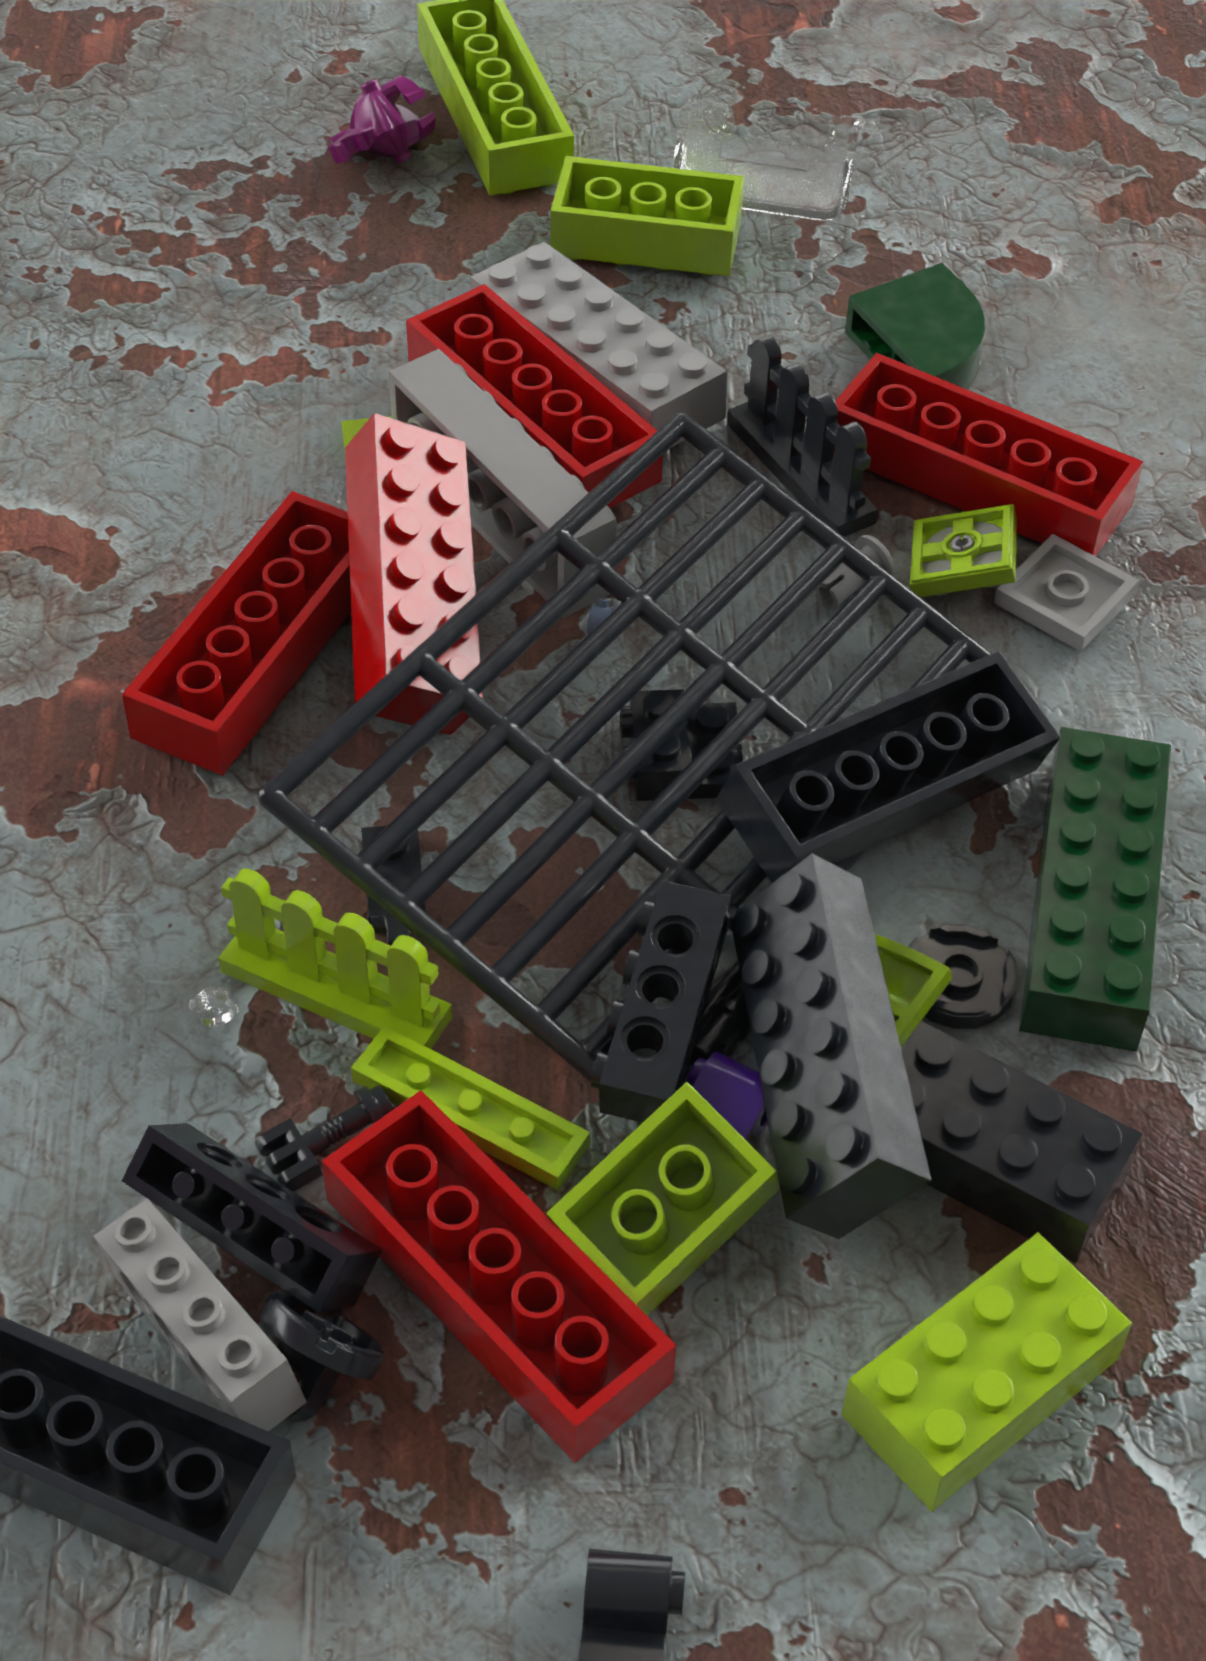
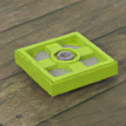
M1014 504L914 521L910 571L911 590L919 597L942 596L951 592L982 587L993 588L1001 584L1016 582L1017 516Z

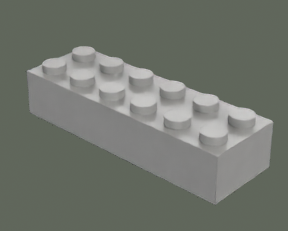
M546 242L533 245L527 250L500 263L493 264L490 268L470 277L471 290L486 284L657 431L678 413L687 414L705 429L726 418L727 371ZM681 437L671 447L683 442L685 439Z
M440 349L389 371L392 419L465 442L471 525L509 564L589 493L575 475H570L561 467L546 447L540 446L525 432L517 419L509 417L496 404L488 391H482L467 376L463 367L457 363L454 364ZM605 506L573 537L595 555L599 554L615 539L617 522L613 512L608 506ZM556 551L525 580L548 601L580 569ZM597 584L563 618L589 606L600 598L610 595V593Z

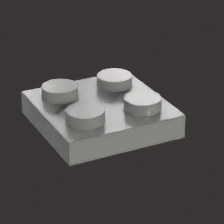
M1052 534L1016 569V582L1001 584L997 588L994 604L1081 652L1136 595L1139 580Z

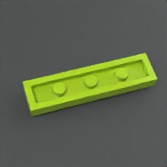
M384 1025L351 1067L353 1082L362 1087L366 1086L369 1090L380 1085L390 1102L398 1106L422 1090L482 1151L557 1191L590 1146L589 1131Z

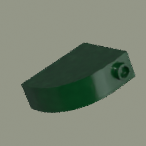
M939 263L850 295L845 334L869 359L875 353H879L968 390L978 372L986 326L984 312L976 296L960 278H957L943 263Z

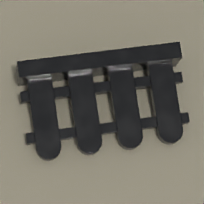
M772 335L755 340L752 344L748 345L747 355L751 359L750 382L744 385V394L748 397V402L728 409L727 425L804 507L843 537L876 524L878 508L861 491L864 469L869 468L871 463V457L866 453L867 437L863 428L857 422H852L842 427L837 423L838 408L833 397L827 392L814 397L809 394L810 383L806 370L799 363L785 368L781 365V349L777 340ZM834 446H835L834 461H832V460H833Z

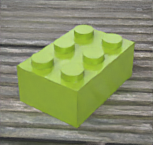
M686 1082L546 1214L648 1316L767 1203L780 1188L777 1171Z

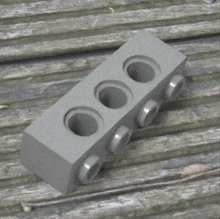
M148 1198L93 1235L115 1279L227 1414L270 1431L307 1403L285 1356Z

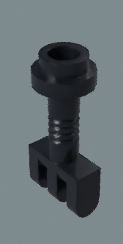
M377 1085L370 1090L363 1086L354 1091L358 1104L338 1114L337 1117H333L332 1120L322 1123L321 1127L317 1126L303 1135L299 1133L291 1118L261 1134L256 1139L255 1146L262 1156H268L266 1164L271 1173L275 1175L280 1174L277 1181L288 1189L296 1191L322 1176L323 1174L319 1163L314 1157L315 1155L328 1149L330 1144L335 1145L336 1142H340L341 1138L345 1139L366 1126H371L394 1109L381 1086Z

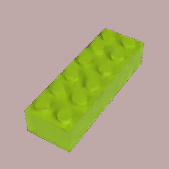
M435 0L417 3L418 44L420 52L489 196L509 194L517 190L539 186H553L558 183L565 156L574 157V134L504 1Z

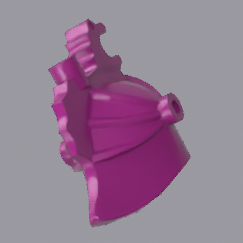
M401 75L379 86L376 78L365 82L360 86L362 93L354 104L350 127L329 138L330 146H328V149L335 163L347 162L354 153L366 150L382 156L394 157L397 163L409 160L413 156L409 147L433 134L436 117L434 112H431L420 119L411 110L395 102L402 94L407 103L412 105L426 96L424 91L413 81Z

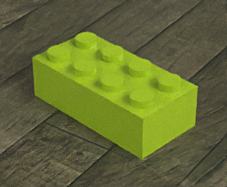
M565 156L550 210V246L565 257L573 260L585 259L611 262L616 265L628 264L654 267L660 270L696 272L710 276H730L741 223L744 176Z
M1037 1232L848 1379L841 1416L926 1507L933 1512L1119 1359L1132 1322Z

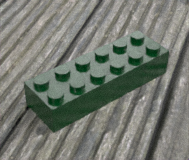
M1060 727L1059 734L1061 738L1056 743L1049 774L1019 1031L1137 1052L1150 1012L1171 744Z

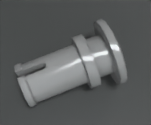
M862 535L856 541V547L891 575H894L895 564L886 547L873 536ZM842 563L815 591L822 602L832 595V598L826 602V606L836 609L843 601L859 590L866 581Z

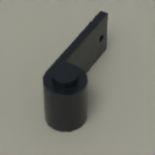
M589 1549L579 1661H664L668 1614L682 1615L685 1571L672 1570L673 1556Z

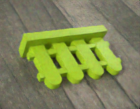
M248 868L241 869L234 879L228 877L222 885V897L232 900L234 915L227 923L228 933L234 935V937L218 958L221 973L372 1039L386 1025L430 1049L433 1048L452 1019V1004L430 995V986L439 975L438 966L428 962L427 950L419 941L406 935L398 936L391 946L375 939L372 925L365 918L355 913H345L338 923L323 917L322 908L318 901L310 894L300 890L293 891L284 901L271 895L270 886L266 879L256 871ZM274 919L283 922L284 932L275 928ZM325 941L335 944L336 954L326 950ZM377 963L388 967V976L378 972Z

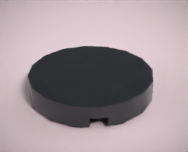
M942 924L931 928L929 934L922 936L919 940L916 937L908 947L949 967L952 975V980L924 1017L931 1022L952 1029H975L995 1022L1010 1008L1019 980L1016 960L1009 949L1007 954L998 945V938L986 930L967 924Z

